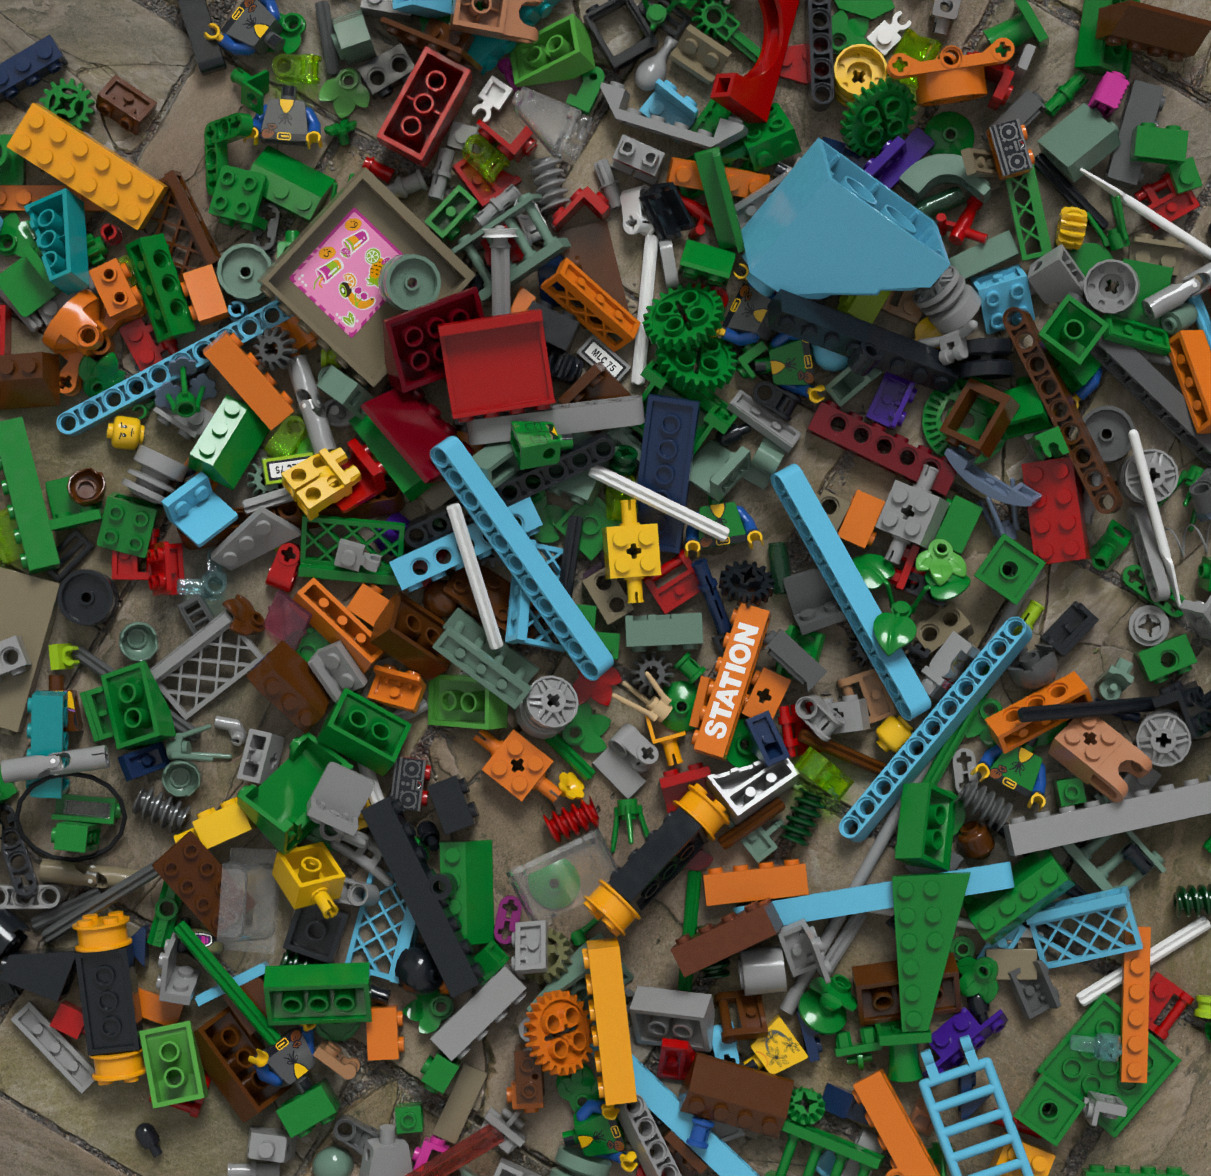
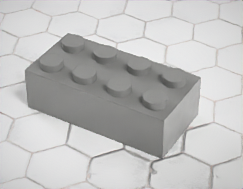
M506 962L498 972L481 985L433 1032L430 1038L431 1041L451 1061L456 1057L461 1060L471 1050L472 1045L470 1043L474 1039L479 1042L489 1032V1025L493 1021L499 1023L508 1014L509 1009L507 1007L512 1002L517 1005L527 995L525 989H527L528 983L524 979L520 980L517 973L513 972L512 966Z

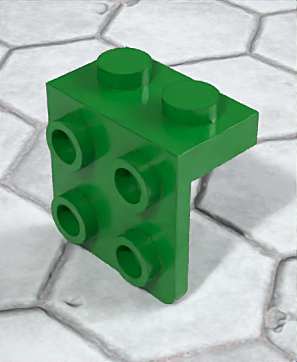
M778 103L771 105L767 122H743V125L749 131L745 137L741 138V141L746 148L751 166L755 172L802 152L795 129Z
M222 166L208 213L219 218L218 223L225 226L233 227L235 223L241 225V229L255 233L256 229L266 231L268 221L257 216L267 182L266 175L233 166Z
M29 243L20 249L24 256L0 274L1 290L24 318L31 316L62 292V290L49 281L41 258L43 256L41 249L38 247L35 249Z

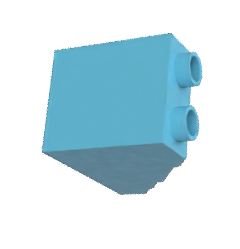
M819 137L741 230L745 253L742 257L749 268V274L746 278L755 290L767 297H770L775 291L778 292L780 289L806 299H823L830 295H878L880 291H911L918 288H930L951 265L937 223Z

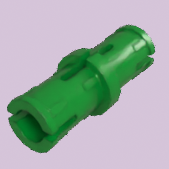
M1076 70L1066 83L1056 88L1057 92L1044 104L1046 106L1044 112L1051 118H1054L1064 105L1074 100V95L1089 81L1088 78H1085L1086 76L1081 71Z

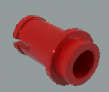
M366 157L362 168L366 167L376 178L385 181L387 184H389L395 169L376 161L375 157Z
M109 223L102 226L100 233L108 245L115 246L122 241L123 232L119 227Z

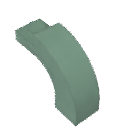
M936 154L925 157L911 165L899 177L900 188L917 202H920L931 189L945 183L957 184L963 187L983 204L991 198L989 182L983 177L967 176L962 156L955 154Z

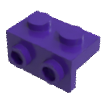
M885 372L865 418L891 430L896 425L901 427L907 414L903 409L907 402L912 403L917 393V389L914 388L915 383Z

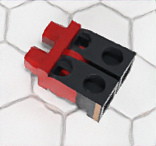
M916 545L906 546L901 561H904L902 570L894 568V576L887 580L895 585L894 589L918 597L923 587L928 585L925 581L927 571H917L915 565L919 553L927 549ZM930 590L922 598L923 601L938 608H943L946 602L935 600L931 596Z

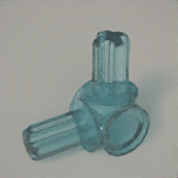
M213 550L207 552V572L202 575V579L177 580L178 594H202V598H207L210 601H219L224 597L227 587L226 573L223 572L222 565L211 559V552ZM216 582L222 588L219 591H212L208 585Z
M1098 1032L1095 1037L1072 1035L1070 1038V1049L1093 1053L1095 1059L1118 1062L1119 1056L1122 1055L1121 1035Z

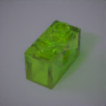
M809 746L794 766L838 802L854 783L850 777L811 746Z

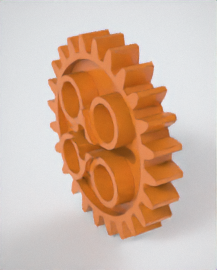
M561 990L545 992L543 996L536 998L537 1003L530 1004L533 1012H526L530 1022L524 1023V1026L529 1028V1032L524 1033L523 1036L528 1037L530 1041L525 1046L532 1047L529 1056L537 1057L535 1065H542V1071H549L550 1075L564 1076L576 1073L577 1069H583L582 1063L589 1062L586 1054L593 1053L592 1048L589 1047L593 1043L590 1024L593 1021L587 1018L589 1009L583 1010L584 1001H577L578 995H570V991L562 992ZM575 1026L574 1030L559 1033L555 1037L547 1038L546 1040H544L545 1036L562 1032L565 1030V1028H571Z

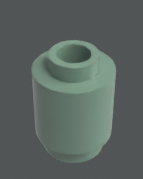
M1186 302L1162 315L1161 325L1163 329L1173 336L1180 330H1186L1195 323L1198 317L1197 309L1193 304Z

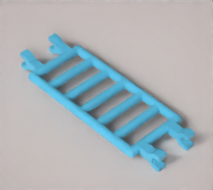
M969 1035L959 1038L968 1064L942 1073L938 1072L931 1049L928 1048L920 1051L929 1077L920 1080L918 1085L951 1176H962L957 1162L1008 1144H1012L1017 1159L967 1176H1000L1017 1169H1021L1023 1176H1034L992 1059L985 1057L978 1060ZM983 1069L985 1070L990 1084L935 1102L931 1087ZM994 1094L999 1109L944 1127L939 1112ZM1003 1119L1008 1134L953 1152L948 1137Z

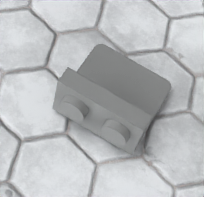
M329 762L307 802V815L317 824L325 823L332 826L339 834L354 836L359 828L358 817L371 795L375 783L372 779L335 762Z
M805 919L782 927L777 936L792 976L796 977L818 968L825 983H831L829 974H832L833 971L828 959L825 958L823 953L825 952L820 937L817 936L814 926L809 927Z

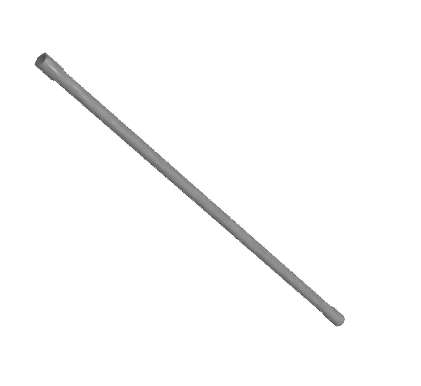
M1043 569L1017 605L1009 601L985 646L1009 618L1016 617ZM984 666L981 669L980 675L983 673L986 666ZM972 685L965 688L964 696L971 694L973 691ZM956 705L949 708L948 716L956 712ZM940 726L938 727V729H937V731H936V733H935L934 735H936L937 733H939V731H940ZM937 753L912 783L922 782ZM900 798L894 805L848 888L863 886L868 880L898 826L901 808ZM847 915L833 917L827 924L820 937L825 949L824 955L827 953ZM818 968L798 976L780 1005V1009L790 1015L794 1014L801 996L804 994Z

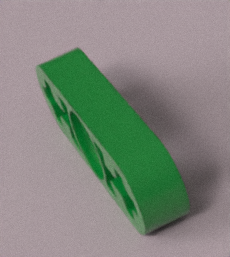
M1130 565L1122 570L1121 581L1130 590L1153 606L1163 610L1169 617L1184 615L1181 609L1180 611L1174 610L1172 612V606L1166 601L1162 605L1159 604L1160 601L1154 602L1147 593L1146 583L1143 585L1142 590H1139L1138 587L1142 585L1138 581L1130 583L1128 581L1130 579V576L1127 574L1128 571L1134 572L1135 570L1138 572L1137 577L1142 581L1145 580L1141 566ZM1170 587L1169 600L1175 601L1172 589ZM1179 594L1182 604L1185 598L1181 594Z

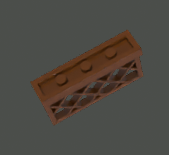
M171 170L164 174L165 177L159 179V181L169 187L167 201L160 202L165 205L161 219L155 217L150 219L160 222L156 235L162 233L164 224L176 227L172 242L167 240L166 242L171 245L169 249L171 257L175 247L187 250L183 265L173 262L174 265L182 267L179 281L183 282L185 281L183 273H186V269L195 270L188 267L192 252L200 254L204 265L198 268L210 264L213 267H218L221 254L181 172ZM170 207L178 209L180 213L177 225L166 221ZM145 228L144 230H139L141 237L152 236L147 233ZM181 229L188 231L191 235L189 247L177 244Z

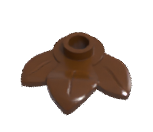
M237 594L235 599H228L222 603L235 618L229 627L234 633L247 637L259 634L265 629L263 616L254 610L252 604L245 597Z

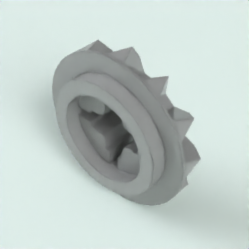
M1145 605L1136 609L1129 617L1128 630L1132 639L1140 645L1154 646L1166 638L1169 632V620L1165 612L1160 608ZM1147 618H1149L1151 623H1159V626L1151 628L1150 637L1147 629L1138 627L1146 623Z

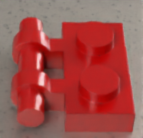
M1169 172L1163 174L1160 180L1151 185L1149 183L1143 185L1140 191L1133 194L1134 198L1139 202L1147 199L1150 203L1147 207L1170 222L1200 207L1192 190L1176 195ZM1167 188L1170 194L1159 199L1156 193ZM1148 220L1154 232L1160 229L1159 226Z
M141 317L118 329L140 371L163 360L162 353L168 351L171 356L179 351L176 339L164 341L156 345L151 336L154 332L152 324L146 325Z
M812 702L805 703L806 710L811 713L810 706L814 705ZM796 704L790 705L792 715H790L789 705L780 706V717H777L778 725L782 727L783 742L790 757L796 756L795 746L797 747L798 756L822 752L798 741V735L802 729H807L811 732L813 730L797 715L795 710ZM791 723H793L795 738H793Z

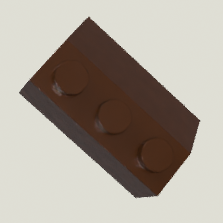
M45 352L0 355V410L60 406L59 355Z
M397 591L375 621L370 642L428 681L449 669L450 661L432 648L433 644L444 632L443 625L446 622L402 592Z
M284 640L246 675L252 685L305 734L324 716L331 699L321 682L312 672L308 662Z

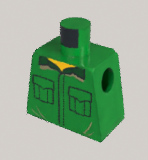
M511 421L510 445L520 470L557 464L560 461V450L573 449L572 434H558L552 422Z

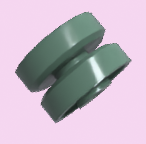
M241 243L231 246L222 254L218 261L217 276L219 283L228 295L236 301L247 304L260 302L267 296L260 291L261 285L257 280L273 262L263 249L254 244ZM248 269L251 273L249 276L244 277L243 272Z
M416 254L396 255L386 261L380 270L378 278L379 292L385 302L393 308L410 311L436 300L441 288L440 273L435 264L424 256ZM408 279H412V285L407 284Z
M559 1145L555 1160L561 1166L552 1167L549 1176H608L612 1163L604 1158L587 1157L582 1149Z

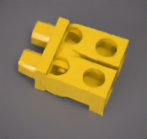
M341 447L330 452L324 448L319 451V454H315L281 473L283 487L293 500L297 502V505L310 521L319 516L318 512L332 503L340 501L344 496L347 497L352 494V486L361 480V473L356 466L352 465L344 471L340 467L348 462V457Z

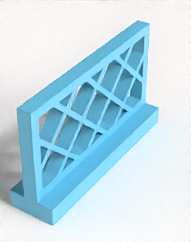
M530 539L537 550L542 551L547 558L546 563L551 564L557 573L556 577L559 579L561 568L555 559L560 555L563 556L564 549L536 543V540ZM512 575L505 643H520L566 652L561 643L555 644L548 636L552 630L550 627L547 630L543 629L537 620L541 617L540 613L536 616L530 609V599ZM531 624L540 633L536 639L527 638L528 627Z
M369 873L366 883L373 884L375 876ZM394 883L392 886L380 891V896L391 890L397 900L396 904L386 909L381 898H379L378 904L382 912L372 918L366 910L367 906H360L345 963H352L354 953L363 949L369 960L368 962L373 967V969L370 968L371 975L400 984L399 977L395 976L397 960L402 951L415 946L413 944L417 941L419 929L408 907H405L404 899L401 900L395 889L397 884ZM364 890L363 897H362L363 900H364L365 897H366V892H365V890ZM400 905L404 912L403 921L395 925L388 912ZM385 915L391 928L379 933L373 921ZM369 924L376 936L364 943L360 936V931L363 926ZM393 930L398 940L396 946L388 950L382 936ZM378 939L384 953L373 959L366 946ZM387 955L391 963L389 974L381 972L375 961Z
M1128 886L1051 902L1026 920L1032 932L1039 960H1042L1048 969L1143 949L1142 939L1130 901ZM1126 907L1128 916L1124 923L1110 916L1114 908ZM1097 913L1104 917L1099 928L1085 921L1089 914ZM1071 918L1080 923L1074 934L1060 927L1064 919ZM1107 920L1121 927L1115 938L1102 931ZM1047 924L1054 928L1049 939L1038 933L1037 925ZM1082 925L1095 932L1090 943L1076 936ZM1124 929L1134 935L1136 943L1126 945L1117 939ZM1057 931L1070 938L1065 948L1052 942ZM1098 935L1111 942L1108 949L1100 950L1092 945ZM1073 940L1086 947L1082 955L1076 956L1067 951ZM1048 945L1061 952L1058 960L1047 962L1044 952Z

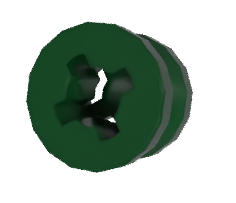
M629 445L615 446V454L610 462V470L621 476L632 475L635 470L634 462L638 456L637 450Z

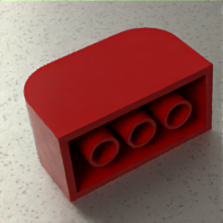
M425 46L376 136L379 144L426 168L436 154L466 99L473 81L471 70Z

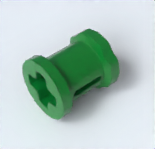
M689 651L673 666L675 670L678 669L689 679L688 682L690 684H693L706 670L704 666L701 667L691 657Z

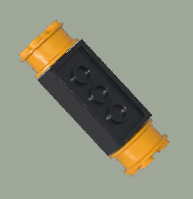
M698 783L694 786L689 784L687 786L689 791L679 801L674 800L672 802L676 811L669 812L659 829L653 830L648 834L643 846L640 849L636 848L630 853L626 864L622 868L618 867L613 871L608 884L599 879L598 883L600 885L590 896H583L585 900L583 904L588 909L587 911L598 921L602 918L601 921L616 938L619 935L624 937L626 935V928L635 919H641L640 914L709 842L708 839L714 841V835L724 824L730 825V817L725 812L726 808L716 799L712 802L706 796L708 794L707 791Z
M123 911L109 912L108 916L98 917L97 913L86 914L82 916V920H78L72 925V929L77 930L78 945L75 946V951H77L75 953L87 1052L89 1057L94 1060L95 1072L92 1074V1079L98 1081V1085H109L118 1080H124L125 1083L136 1082L139 1080L140 1075L146 1073L139 1031L144 1029L133 940L131 937H128L126 925L130 921V917L124 915Z

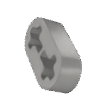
M671 239L658 241L666 289L678 287L679 281Z
M967 748L957 749L951 759L954 788L959 794L962 789L959 787V783L964 781L963 774H967L969 782L974 779L978 780L977 772L973 776L970 774L971 770L976 767L974 753ZM962 752H964L965 756L970 757V761L966 762V771H963L962 764L956 761L957 758L961 757Z

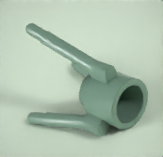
M211 724L183 733H176L174 739H169L166 744V753L169 760L186 759L212 762L214 759H231L232 755L192 752L190 741H186L184 738L211 729Z

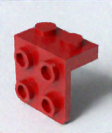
M974 51L973 53L967 52L966 55L975 54V53H980V52H977V51ZM1005 63L984 67L985 79L997 84L987 105L988 108L995 111L1000 104L1005 105L1014 86L1010 85V82L1015 72L1011 71V67Z
M479 119L476 122L479 128L477 132L480 134V137L490 146L495 143L498 146L499 153L509 162L514 159L519 163L525 155L529 157L538 146L536 144L538 139L535 131L528 125L509 144L482 120Z
M588 186L584 190L579 188L570 197V204L566 208L560 207L552 216V228L558 233L584 205L601 221L606 220L610 216L609 200L599 191L595 194Z
M356 438L347 442L351 458L340 467L344 471L352 465L356 466L361 473V480L352 486V494L347 497L344 496V498L335 503L342 513L351 511L387 489L383 476L386 474L384 467L379 461L375 462L372 459L373 456L369 448L365 444L361 445Z
M162 541L150 545V549L147 551V562L151 565V575L149 576L148 584L149 589L153 591V596L185 594L182 543L169 544L168 541Z
M702 762L688 765L687 771L678 773L676 768L663 772L664 777L659 778L668 813L676 811L672 802L674 800L679 801L689 791L687 788L689 784L694 786L698 783L707 791L708 794L706 796L712 802L715 800L705 787L706 778L708 775H711L709 765L703 766Z

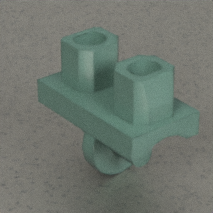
M1120 657L1115 665H1111L1097 678L1095 685L1099 687V695L1103 700L1118 699L1121 696V692L1132 684L1134 677L1129 673L1134 665L1133 663Z

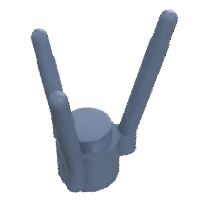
M1014 478L1010 479V487L1012 488L1015 487ZM987 496L986 501L993 516V521L983 502L978 501V506L983 508L982 513L992 530L993 536L997 540L1003 533L1013 540L1018 538L1016 531L1020 530V526L1018 523L1017 506L1011 505V523L1009 519L1000 520L992 499Z

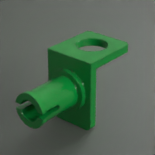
M235 68L231 73L230 79L241 87V103L258 115H262L264 113V94L269 92V71L264 70L251 76L242 68ZM256 99V100H257V105H255V104L252 102V100Z
M1114 519L1109 522L1104 534L1090 549L1092 564L1098 570L1109 568L1127 547L1132 537L1131 532ZM1113 529L1119 530L1124 538L1119 537Z

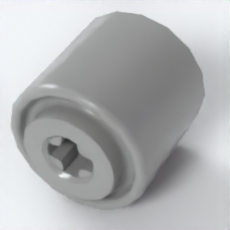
M781 945L746 949L739 952L740 958H737L740 988L744 989L745 996L787 991Z

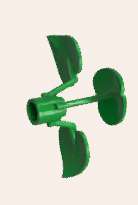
M864 554L852 559L869 590H876L882 584L886 587L891 613L884 612L878 615L874 621L873 630L879 646L889 657L897 650L908 645L915 638L917 628L911 619V614L916 612L918 604L928 590H930L931 596L935 600L946 601L962 594L971 583L967 575L962 578L952 574L946 583L939 586L928 570L925 575V581L928 585L923 587L913 605L910 606L905 601L895 603L890 583L887 581L895 574L893 564L877 554Z

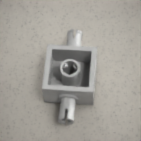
M924 464L916 485L913 486L895 480L875 526L891 534V537H893L884 559L899 565L907 544L913 543L927 549L929 544L935 539L949 506V502L933 495L930 491L940 470Z

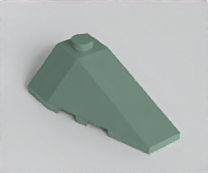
M600 932L589 940L605 939V936ZM586 943L580 946L570 959L573 963L566 964L565 967L568 972L559 973L561 976L560 980L553 977L552 983L547 984L537 997L543 996L545 992L561 990L562 992L570 991V995H578L577 1001H584V1005L588 1004V1000H591L593 996L587 994L585 974H590V970L584 968L582 949L587 948ZM621 959L623 982L625 985L634 979V976ZM529 1005L527 1008L528 1012H533L531 1006Z

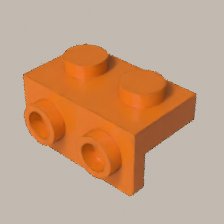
M383 664V666L374 665L373 671L376 676L367 696L369 701L416 714L427 687L421 675L411 670H407L406 673L398 671L396 667L389 664Z

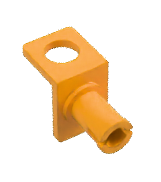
M645 715L652 744H662L668 763L667 766L675 765L672 754H674L677 764L684 762L677 740L680 736L686 735V732L682 731L655 739L650 718Z

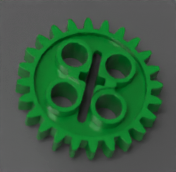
M879 78L877 85L871 81L869 89H865L862 86V94H853L855 101L847 102L850 109L842 112L846 119L840 121V124L844 127L840 130V133L844 136L842 140L859 156L864 154L866 157H869L873 153L877 157L880 150L889 140L893 141L897 136L903 139V133H910L907 126L915 123L911 117L917 114L913 109L917 106V103L913 100L915 95L898 79L893 81L891 78H888L885 82L882 78Z
M689 282L686 288L679 284L677 290L669 287L668 294L660 292L661 298L659 300L652 299L654 306H647L648 313L643 314L645 321L642 324L651 344H657L658 349H662L665 346L667 352L675 347L676 352L679 353L682 347L690 351L691 345L694 344L699 348L700 341L709 342L707 336H716L715 329H722L721 322L725 321L724 313L726 311L721 296H718L716 290L711 291L708 285L702 288L701 283H698L693 288L691 282ZM677 304L681 305L692 330H687L682 316L677 309Z
M687 323V330H692L690 324ZM707 336L709 342L700 341L697 353L695 352L696 346L694 344L691 345L690 351L682 347L679 353L676 352L675 347L667 352L665 346L662 349H658L656 346L654 356L657 357L655 363L660 365L659 372H667L665 379L673 378L674 386L681 383L683 384L682 390L691 387L692 392L695 393L698 388L705 394L707 388L715 393L717 387L723 389L725 384L729 385L736 371L738 361L735 360L737 353L731 352L733 345H725L726 340L719 339L718 336ZM696 362L697 368L694 373V365Z

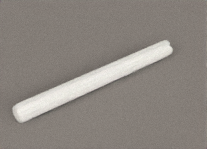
M652 234L645 236L637 320L641 324L635 336L631 383L639 386L645 384V378L640 374L647 365L649 339L642 324L645 321L643 314L648 313L647 306H652L659 240L657 235Z
M601 465L591 468L588 472L590 477L720 541H725L729 535V528Z
M454 503L447 506V512L489 647L491 650L503 647L499 628L459 503Z
M1201 916L1151 947L1150 966L1211 928L1209 920L1205 916ZM1122 966L1079 992L1076 997L1080 1004L1087 1006L1102 993L1106 994L1122 984Z

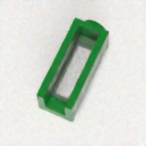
M65 793L62 798H54L56 799L55 813L52 814L51 819L115 824L117 819H121L122 813L118 800L115 797Z

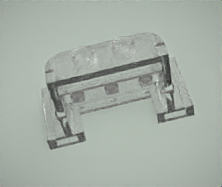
M230 847V859L222 864L217 942H224L223 950L275 953L280 886L273 877L272 871L276 854L280 852L279 850Z

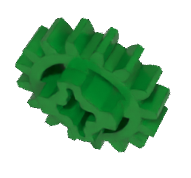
M61 78L60 85L57 86L54 82H51L53 89L51 91L48 89L43 90L47 96L46 98H40L39 101L45 105V108L62 119H70L71 122L69 123L81 131L84 130L82 125L84 122L91 124L88 116L95 115V111L90 107L96 105L93 99H88L92 93L90 90L84 91L85 85L82 82L76 86L74 79L71 78L69 84H67ZM64 91H74L76 93L69 95L65 94ZM56 97L55 104L51 107L52 101ZM66 102L70 104L71 109L69 111L65 110L64 104ZM83 106V111L79 116L80 108Z

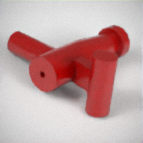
M677 190L689 215L698 219L695 228L688 233V237L691 240H696L705 233L703 224L714 228L708 204L706 202L704 206L681 195V192Z
M969 197L967 207L959 216L957 222L947 221L944 213L937 214L936 223L940 235L944 236L947 234V231H951L948 239L954 245H962L965 238L986 244L988 234L970 229L977 210L981 209L983 203L976 197Z

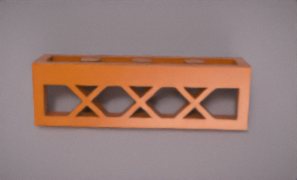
M568 258L562 260L556 273L542 283L540 287L566 311L576 316L583 326L614 353L634 340L641 322ZM558 282L565 288V292L557 291L552 285ZM571 300L580 301L584 308L575 307ZM590 316L598 317L602 324L592 322ZM608 332L616 333L622 339L615 342L608 336Z

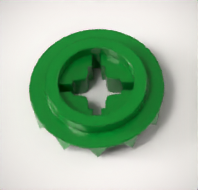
M801 1086L798 1089L792 1090L787 1115L792 1121L801 1125L815 1124L823 1117L826 1102L823 1101L821 1093L815 1092L813 1087L808 1089ZM803 1098L807 1104H811L809 1105L808 1112H806L803 1105H800Z

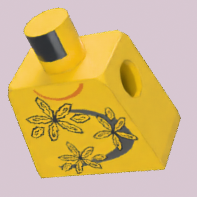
M778 1014L767 1024L768 1037L756 1038L749 1043L755 1054L743 1063L745 1066L757 1070L765 1066L769 1073L777 1074L808 1058V1055Z

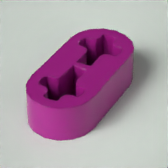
M514 895L503 897L498 907L494 936L502 944L512 942L511 935H508L507 939H503L502 934L498 933L499 929L504 928L505 921L510 922L509 930L515 932V923L520 921L522 903ZM509 900H513L514 905L518 906L517 910L512 911L511 918L506 917L507 909L503 908V904H508Z

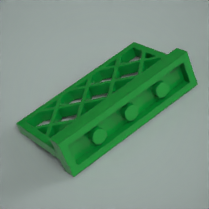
M303 513L299 577L400 586L390 564H387L382 558L377 572L369 571L362 565L359 572L335 566V557L330 552L338 547L340 538L332 528L337 524L344 525L350 532L342 537V539L347 540L353 535L361 544L366 545L365 548L370 554H377L369 544L379 537L387 548L377 555L383 557L391 550L398 558L404 555L406 523L319 515L310 521ZM308 522H317L324 530L314 536L308 530ZM362 527H369L375 535L365 541L357 531ZM388 529L399 530V538L392 544L383 535ZM326 533L336 541L328 549L318 540ZM313 543L323 552L318 557L306 556L307 548Z

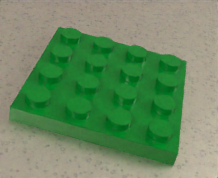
M1102 993L1092 1002L1035 1070L1040 1074L1043 1073L1081 1101L1083 1097H1087L1088 1090L1119 1097L1127 1106L1126 1117L1118 1116L1117 1119L1103 1117L1102 1112H1100L1097 1122L1112 1137L1116 1138L1182 1060L1148 1032L1147 1083L1120 1082L1121 1007L1105 993Z

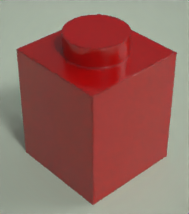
M64 1000L60 1003L49 1026L75 1039H79L83 1034L85 1035L82 1008Z

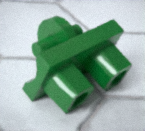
M872 1026L859 1028L861 1042L852 1043L849 1030L836 1033V1046H833L836 1057L855 1054L853 1057L846 1058L847 1065L857 1064L859 1071L864 1070V1062L873 1061L871 1053L864 1055L862 1053L882 1049Z

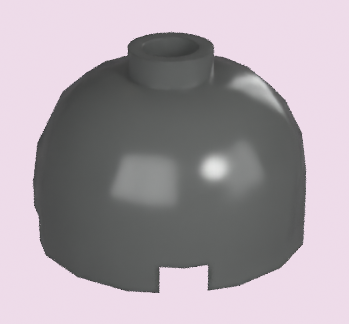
M1035 644L1036 649L1027 652V647L1022 649L1006 669L1014 684L1022 689L1035 691L1049 685L1058 672L1057 657L1052 645Z

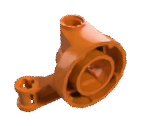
M999 38L982 53L963 55L959 47L949 45L934 60L922 62L904 53H897L888 61L886 70L893 79L917 77L919 88L915 90L917 106L919 107L964 102L988 95L984 67L1006 63L1013 56L1015 47L1011 40ZM1000 45L1002 46V49H1007V52L1003 55V57H1001L1000 53H996L995 51L999 48ZM944 59L949 60L951 65L946 64ZM897 60H899L900 64H905L901 72H898L897 68H893Z
M85 289L72 297L57 312L45 330L42 341L54 354H60L68 361L59 372L60 393L67 397H73L80 393L83 379L78 374V368L82 357L85 355L93 359L96 356L103 358L110 352H114L115 344L111 338L124 323L134 321L140 317L143 318L147 314L143 299L140 300L141 309L114 321L109 317L101 298L90 289ZM105 339L107 342L105 349L97 351L96 349L102 346ZM66 380H69L72 384L71 388L66 387V384H64Z

